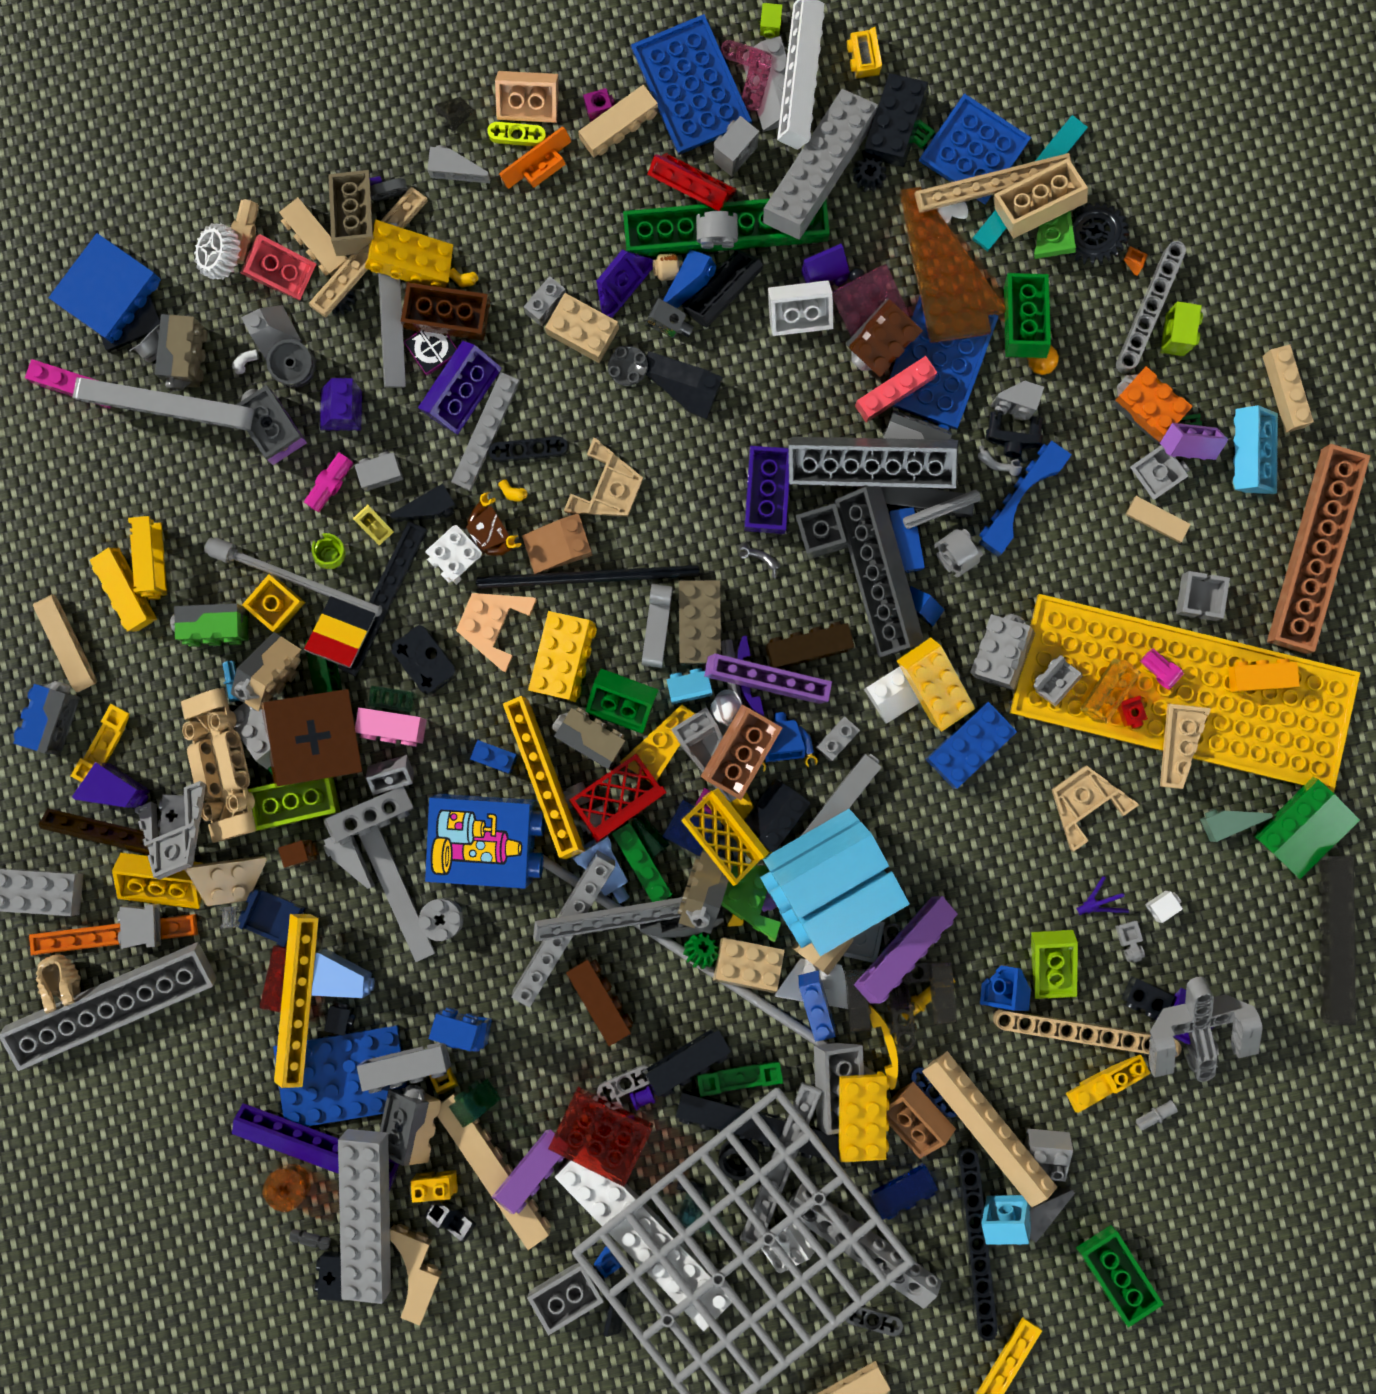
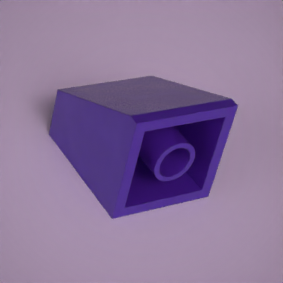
M331 378L321 389L320 430L361 431L362 390L353 378Z
M95 762L72 798L93 803L137 808L146 803L150 790L110 763Z

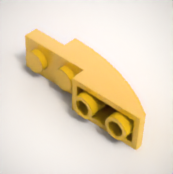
M1139 1054L1083 1080L1079 1086L1068 1091L1066 1095L1074 1111L1079 1113L1110 1094L1124 1090L1151 1073L1142 1055Z

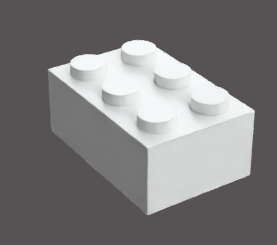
M829 280L768 288L769 318L773 336L833 329V298Z

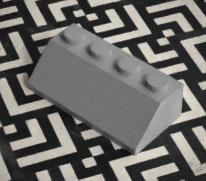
M781 36L761 41L741 55L763 132L779 128L787 62Z
M844 1043L814 1045L815 1087L822 1090L816 1105L817 1128L827 1135L839 1133V1076L864 1075L862 1045Z

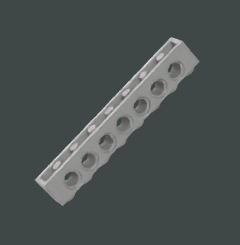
M598 850L596 851L557 918L587 913L615 868L614 859ZM573 936L543 940L514 987L511 998L530 1008Z
M803 1183L788 1200V1204L793 1210H796L812 1197ZM829 1202L852 1233L862 1226L858 1221ZM815 1205L800 1217L806 1227L835 1247L846 1239L820 1205ZM869 1231L858 1240L885 1275H888L904 1262L892 1245L872 1231ZM852 1246L843 1252L871 1271ZM915 1262L910 1269L893 1281L890 1286L924 1309L938 1296L942 1280Z

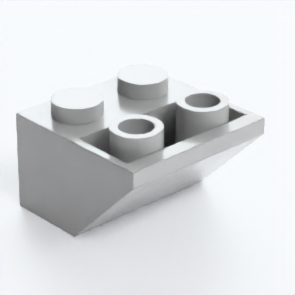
M1023 381L1000 392L990 407L994 408V411L997 413H1009L1018 420H1029L1037 411L1044 387Z
M1027 1129L1024 1142L1026 1149L1053 1181L1066 1182L1073 1153L1070 1132Z

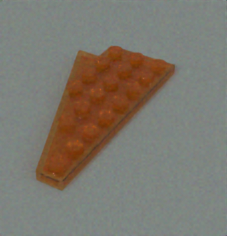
M922 188L902 189L900 191V198L930 343L990 335L991 328L988 315L1004 313L1006 310L1004 304L937 209L919 213L914 193L922 190Z

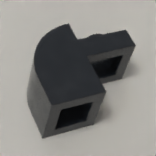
M449 1200L433 1201L424 1214V1217L438 1229H447L461 1242L467 1240L476 1226V1223L465 1214L466 1211Z

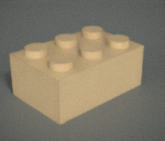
M564 293L545 326V330L548 336L600 363L619 330L618 321Z
M723 937L719 943V956L716 960L713 981L775 993L778 990L785 950Z

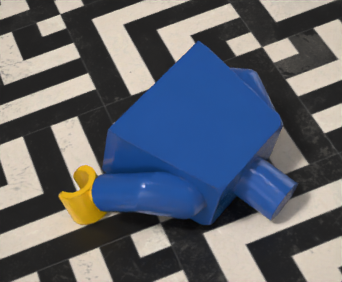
M775 713L774 723L781 726L782 730L765 758L766 762L804 758V764L809 767L808 759L813 758L814 764L817 765L818 760L812 754L814 749L811 736L803 727L798 726L795 720L787 721L786 713ZM763 761L762 765L764 766V772L766 770V763Z

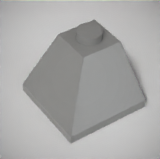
M283 305L259 308L241 317L265 359L270 348L281 340L293 339L301 342Z

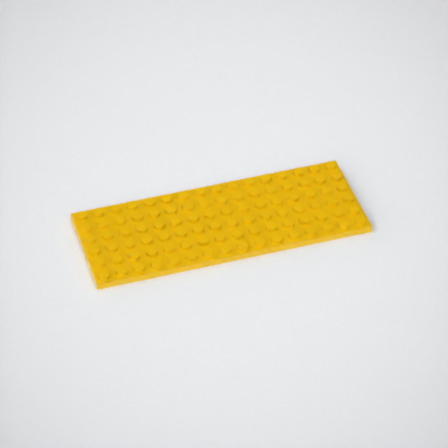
M1037 595L1030 624L1035 632V636L1015 689L1010 714L1163 751L1167 704L1211 708L1204 724L1203 733L1200 735L1196 753H1194L1192 759L1304 786L1312 777H1315L1334 793L1361 672L1051 596ZM1152 648L1168 662L1174 663L1184 672V675L1170 690L1163 687L1156 680V676L1140 662L1143 656ZM1062 655L1068 664L1082 673V678L1055 707L1036 693L1034 682L1040 674L1045 673L1053 659H1057ZM1290 659V662H1297L1300 687L1230 692L1228 668L1235 666V662L1248 661V665H1256V661L1269 660V664L1277 663L1276 660ZM1140 695L1148 719L1143 721L1144 725L1133 729L1131 725L1124 727L1116 703ZM1133 709V710L1131 711V713H1132L1133 716L1136 717V716H1137L1136 710Z

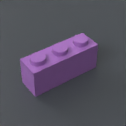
M1172 423L1160 444L1164 447L1165 452L1172 457L1182 456L1189 459L1216 460L1228 439L1215 427Z

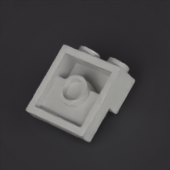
M1162 445L1130 466L1153 500L1189 476L1187 472L1190 471L1184 461L1179 462L1176 457L1168 455Z

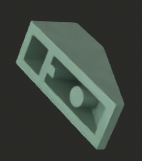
M1217 809L1206 812V817L1201 818L1200 821L1209 841L1218 842L1268 820L1273 815L1272 813L1217 811Z

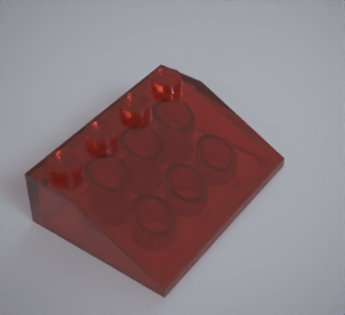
M577 1087L548 1149L625 1187L653 1129V1123Z

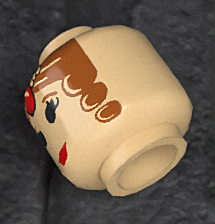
M675 253L658 254L656 259L653 260V274L660 281L674 280L683 262L678 259Z

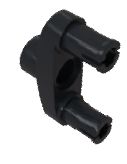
M995 411L990 412L989 428L986 430L985 438L990 443L1003 446L1004 456L1018 458L1022 456V449L1042 446L1043 418L1039 417L1037 420V417H1031L1029 434L1002 431L1003 413L998 412L996 416Z

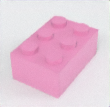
M358 707L355 732L359 733V738L376 740V737H381L380 741L396 744L397 740H401L403 745L417 747V743L423 744L427 719Z

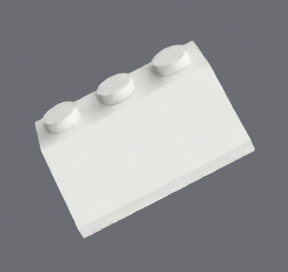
M900 667L864 689L886 724L920 703Z

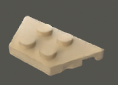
M265 856L198 864L185 869L207 906L247 901L250 892L255 888L267 859Z

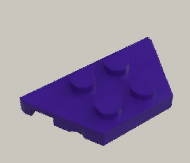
M623 249L596 280L601 312L613 318L653 269L654 259Z

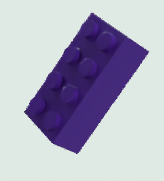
M750 446L744 531L785 534L789 492V449Z

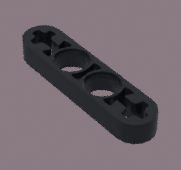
M559 436L496 442L490 446L489 455L495 462L560 457L567 453L568 444L563 437ZM550 442V446H556L557 442H561V445H564V447H561V451H557L556 448H550L551 453H548L546 443ZM537 443L544 445V451L540 454L533 451V447ZM521 445L524 447V452L522 455L516 456L513 454V448ZM506 446H509L511 456L507 457L508 454L506 452L501 453L500 457H497L493 452L496 451V448H500L501 451H507Z

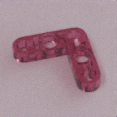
M726 40L721 46L723 57L749 66L742 100L748 111H756L762 103L772 65V55L768 51L733 40ZM731 47L732 49L737 50V52L731 53L729 51V48ZM748 49L749 58L745 61L743 53ZM758 75L760 78V82L758 86L755 87L753 80L754 77Z

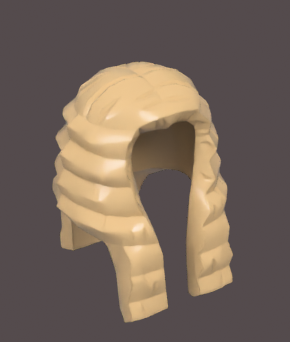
M52 955L43 959L37 965L36 981L38 982V993L41 995L44 1011L48 1014L57 1010L53 996H57L62 1001L63 1006L75 1003L73 996L81 993V978L78 975V970L75 969V964H72L71 959L66 958L64 955Z

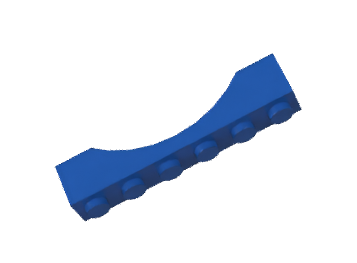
M1053 441L1048 445H1042L1037 452L1039 457L1036 462L1032 460L1025 469L1028 472L1024 478L1020 477L1014 485L1016 488L1014 493H1009L1002 503L1005 506L1001 511L997 509L990 520L993 523L989 528L985 526L979 534L981 537L979 544L997 557L1004 552L1014 537V515L1024 493L1035 483L1047 477L1057 475L1072 455Z

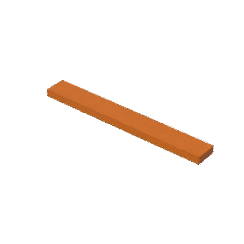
M196 914L160 918L161 939L198 935ZM120 923L30 934L31 955L119 945L118 933L120 932Z

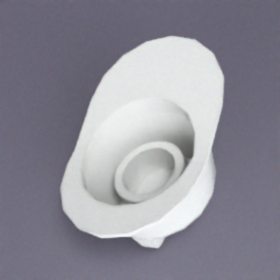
M730 689L719 692L710 707L711 715L717 721L718 727L723 734L726 733L742 705L739 695Z

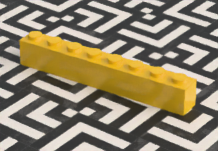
M519 696L503 703L559 858L569 859L585 852L529 700Z
M290 914L274 1076V1082L281 1088L303 1087L319 919L311 914Z

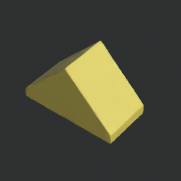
M369 505L364 507L353 518L379 546L394 533Z

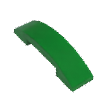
M780 1062L738 1066L697 1075L700 1097L720 1094L724 1091L783 1083Z

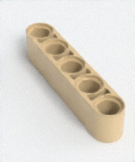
M52 594L34 603V610L74 691L78 693L96 684L97 679L57 597Z

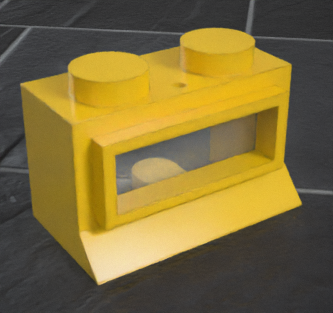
M873 27L870 30L851 33L850 39L847 40L848 53H852L850 66L851 71L855 72L856 79L880 75L882 62L876 28Z

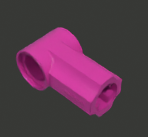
M1154 648L1147 652L1140 661L1156 676V680L1168 690L1184 675V672L1177 665L1168 662Z

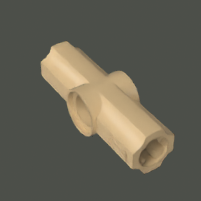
M247 199L240 201L236 221H233L231 229L235 230V233L238 234V240L241 241L239 245L241 251L238 254L240 258L237 259L238 264L245 263L250 243L254 242L256 236L255 222L259 205Z

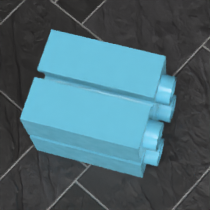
M850 809L845 810L763 858L770 872L760 878L779 908L781 916L801 949L812 943L819 956L824 955L909 905L893 872L886 873L884 871L889 865L872 833Z

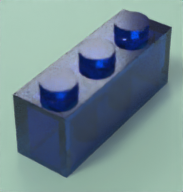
M922 1163L868 1193L881 1218L889 1220L896 1217L900 1210L904 1208L908 1210L916 1206L917 1201L933 1197L938 1188L927 1167Z

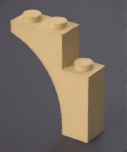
M397 1224L393 1225L390 1229V1241L402 1255L408 1274V1295L400 1318L420 1326L442 1271H439L438 1267L433 1264H423L432 1242L428 1238L429 1236L422 1232L414 1233L409 1231L407 1226Z

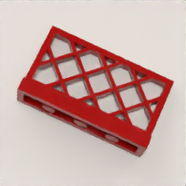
M667 153L662 156L654 155L647 175L717 211L722 210L724 203L735 195L737 190Z
M636 753L575 795L569 802L593 834L592 837L597 843L667 792L662 786H659ZM634 760L639 766L638 774L627 772L628 764ZM612 775H623L622 786L611 784ZM626 776L638 778L636 789L625 787ZM641 779L649 780L653 788L648 791L640 790ZM596 786L607 787L605 798L594 796ZM610 787L621 789L620 800L608 798ZM624 790L635 792L633 802L623 801ZM580 797L590 798L589 809L580 808L576 800ZM593 799L605 801L603 812L591 810ZM607 802L619 804L616 814L606 813ZM591 813L602 815L601 824L596 828L590 822Z

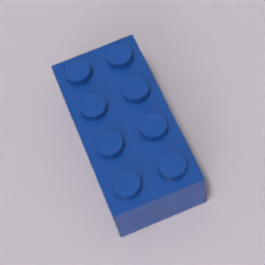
M986 702L925 760L953 789H958L1017 731L989 702Z

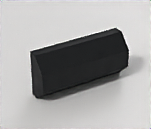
M736 249L715 271L708 284L695 293L682 308L698 324L707 328L762 271V262L759 258Z

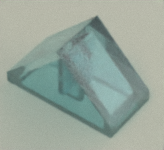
M686 1193L676 1215L685 1228L700 1218L702 1214L701 1209L688 1193Z

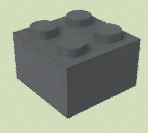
M836 504L796 515L808 559L848 548Z

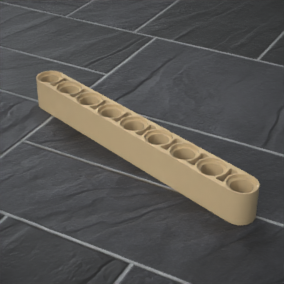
M999 1009L993 1015L994 1024L1005 1031L1149 1054V1048H1145V1041L1150 1039V1033ZM1006 1014L1008 1022L1005 1025H1000L999 1018ZM1023 1018H1028L1029 1020L1026 1028L1020 1027V1021ZM1048 1021L1049 1029L1042 1032L1041 1024ZM1069 1025L1070 1032L1067 1035H1062V1027ZM1089 1028L1091 1034L1088 1038L1084 1039L1082 1032L1084 1029ZM1106 1032L1111 1033V1039L1108 1042L1103 1040V1035ZM1128 1035H1131V1043L1129 1045H1125L1124 1038ZM1174 1039L1177 1056H1179L1182 1050L1181 1044Z

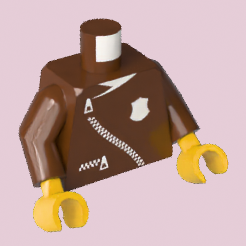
M486 492L480 496L479 503L473 509L468 519L466 528L471 535L468 538L478 546L482 554L502 556L513 548L520 547L521 543H514L518 535L510 536L492 506H489L496 499L488 500L487 496L490 492Z

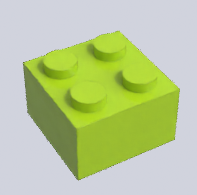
M1177 301L1165 315L1160 353L1185 356L1198 345L1200 341L1198 328L1203 320L1202 305Z

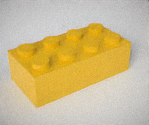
M931 637L897 660L931 723L941 732L976 709L942 646Z

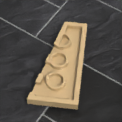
M1167 704L1160 787L1183 789L1192 764L1193 755L1196 753L1197 744L1201 733H1203L1204 724L1211 708Z

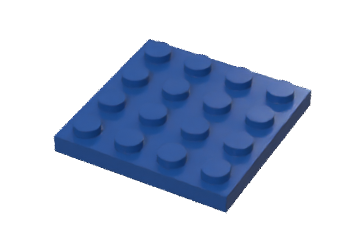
M964 93L919 158V162L946 180L955 182L1011 168L1029 143L1031 137ZM992 195L977 198V200L986 205Z

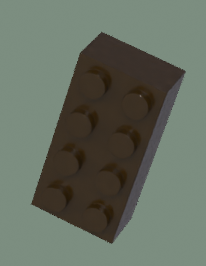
M842 621L831 623L828 626L829 628L826 629L819 626L810 629L807 634L799 631L790 634L787 639H782V636L770 639L766 645L770 667L783 669L850 652L854 648L849 624H843Z

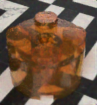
M282 1165L267 1177L262 1195L273 1209L281 1212L291 1211L298 1207L310 1193L309 1174L300 1165ZM286 1184L290 1186L288 1190L285 1189Z

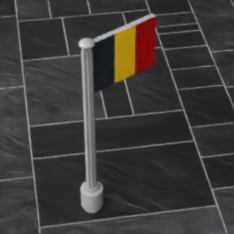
M209 538L206 542L204 551L212 558L225 563L236 560L330 597L304 651L351 668L375 617L380 616L382 613L381 605H374L240 553L236 549L235 544L220 538Z

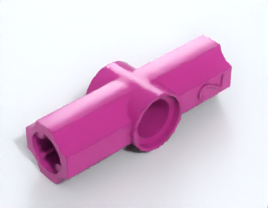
M338 452L328 468L318 475L315 480V486L304 500V503L319 513L329 498L339 491L343 478L354 463Z

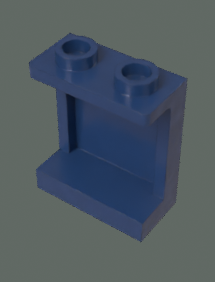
M260 888L255 889L254 892L251 891L246 901L249 903L246 911L243 910L239 916L238 922H240L238 928L242 930L247 929L277 942L279 946L287 947L290 914H303L305 907Z

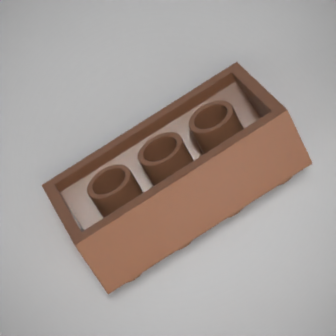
M741 705L700 777L741 800L782 727L750 708Z

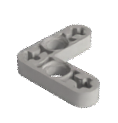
M641 1065L604 1081L597 1089V1096L614 1136L619 1141L628 1140L633 1130L620 1097L649 1084L647 1080L640 1078L637 1080L639 1084L635 1085V1079L631 1075L635 1073V1077L640 1076L641 1070L648 1068L649 1065ZM626 1077L631 1080L632 1085L630 1088L623 1089L620 1086L622 1078ZM603 1087L611 1088V1100L616 1098L617 1101H611L605 1105L604 1102H608V1098L605 1094H601ZM616 1105L620 1108L621 1113L619 1116L613 1117L609 1114L611 1106ZM622 1117L625 1119L621 1121L622 1126L629 1129L626 1131L625 1136L622 1133L618 1134L620 1129L618 1122L615 1125L613 1124V1122L619 1121Z

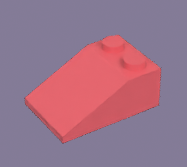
M260 234L256 236L240 273L300 301L316 263Z

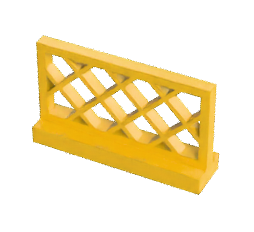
M719 788L707 793L681 820L733 886L737 885L761 859L769 854L768 850ZM705 804L712 810V815L704 814ZM692 816L699 817V827L694 826L690 821ZM704 818L712 819V829L705 828ZM717 820L724 825L725 831L717 830ZM705 833L712 834V843H708L705 840ZM717 835L725 836V846L718 845ZM730 837H733L737 842V848L730 847ZM718 849L725 850V860L720 859L718 856ZM730 851L738 852V862L731 861ZM743 853H746L750 858L751 862L749 864L743 863ZM731 865L738 866V876L736 878L731 873Z

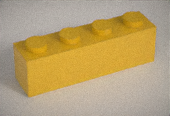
M108 547L90 559L93 572L99 577L102 589L108 594L111 605L118 613L121 624L127 632L140 631L157 620L146 597H141L140 594L134 592L133 589L136 588L134 587L133 572L120 548Z

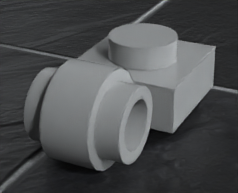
M1135 920L1115 926L1121 946L1128 945L1127 949L1124 950L1127 961H1132V963L1141 961L1145 957V952L1141 945H1137V942L1143 941L1138 921Z

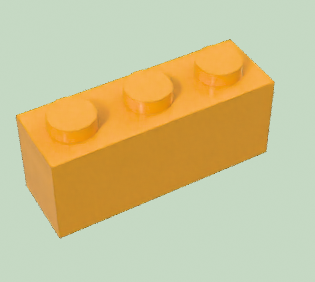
M1290 659L1276 660L1277 663L1269 664V660L1256 661V665H1248V661L1235 662V666L1228 668L1230 692L1300 687L1297 662H1290Z

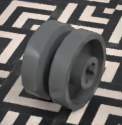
M285 339L275 343L270 348L266 358L267 369L271 376L285 386L299 388L308 384L315 376L317 369L316 359L313 353L299 341Z

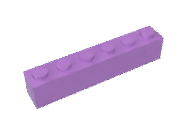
M719 654L708 656L704 677L818 704L829 701L832 681Z
M943 896L931 897L854 984L869 1003H883L888 999L889 992L901 984L903 976L915 968L917 960L924 957L928 953V948L941 938L940 934L954 923L953 919L958 915Z

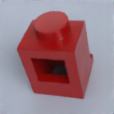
M1140 695L1116 703L1124 727L1131 725L1133 729L1144 725L1143 721L1148 719ZM1133 709L1136 710V713H1137V716H1136V717L1133 716L1132 713H1131V711H1132Z

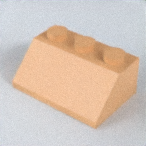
M498 71L495 79L497 120L557 123L558 74Z

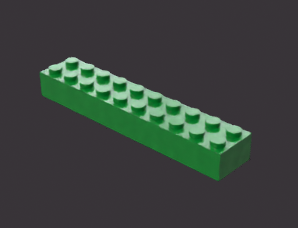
M769 199L725 202L721 211H727L728 216H733V213L738 215V241L734 243L733 248H723L722 245H714V248L704 249L697 242L696 216L700 214V217H705L704 212L717 211L706 204L623 211L626 251L646 257H655L658 254L675 253L676 255L688 254L690 249L702 253L828 242L830 231L827 199L823 202L800 240L763 223L764 207Z

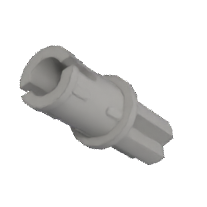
M1169 1100V1102L1156 1109L1154 1107L1151 1108L1152 1111L1137 1118L1136 1124L1140 1130H1145L1158 1122L1161 1124L1163 1119L1177 1113L1178 1110L1175 1104Z

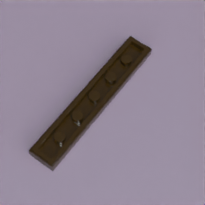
M47 808L39 822L40 829L150 855L148 847L144 845L143 839H145V836L141 830Z

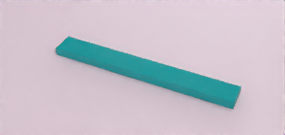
M1072 115L1035 161L1067 154L1088 127ZM996 210L972 239L987 252L1007 229Z

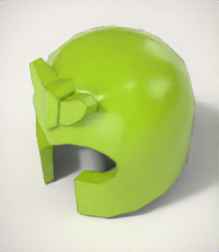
M323 533L324 539L318 540L317 543L315 541L312 543V557L321 568L335 569L344 562L346 555L345 547L337 536Z

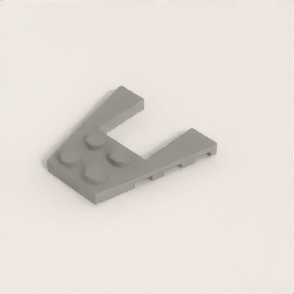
M199 781L184 787L185 826L159 837L157 804L149 802L135 808V813L139 814L140 821H138L140 830H143L145 839H143L144 845L148 847L150 853L148 859L154 878L160 880L193 866L206 783Z

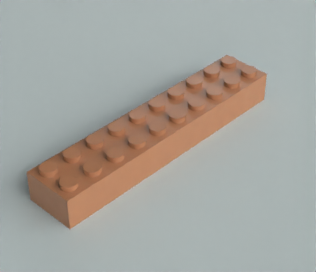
M1329 444L1321 449L1267 643L1304 654L1315 652L1370 455Z

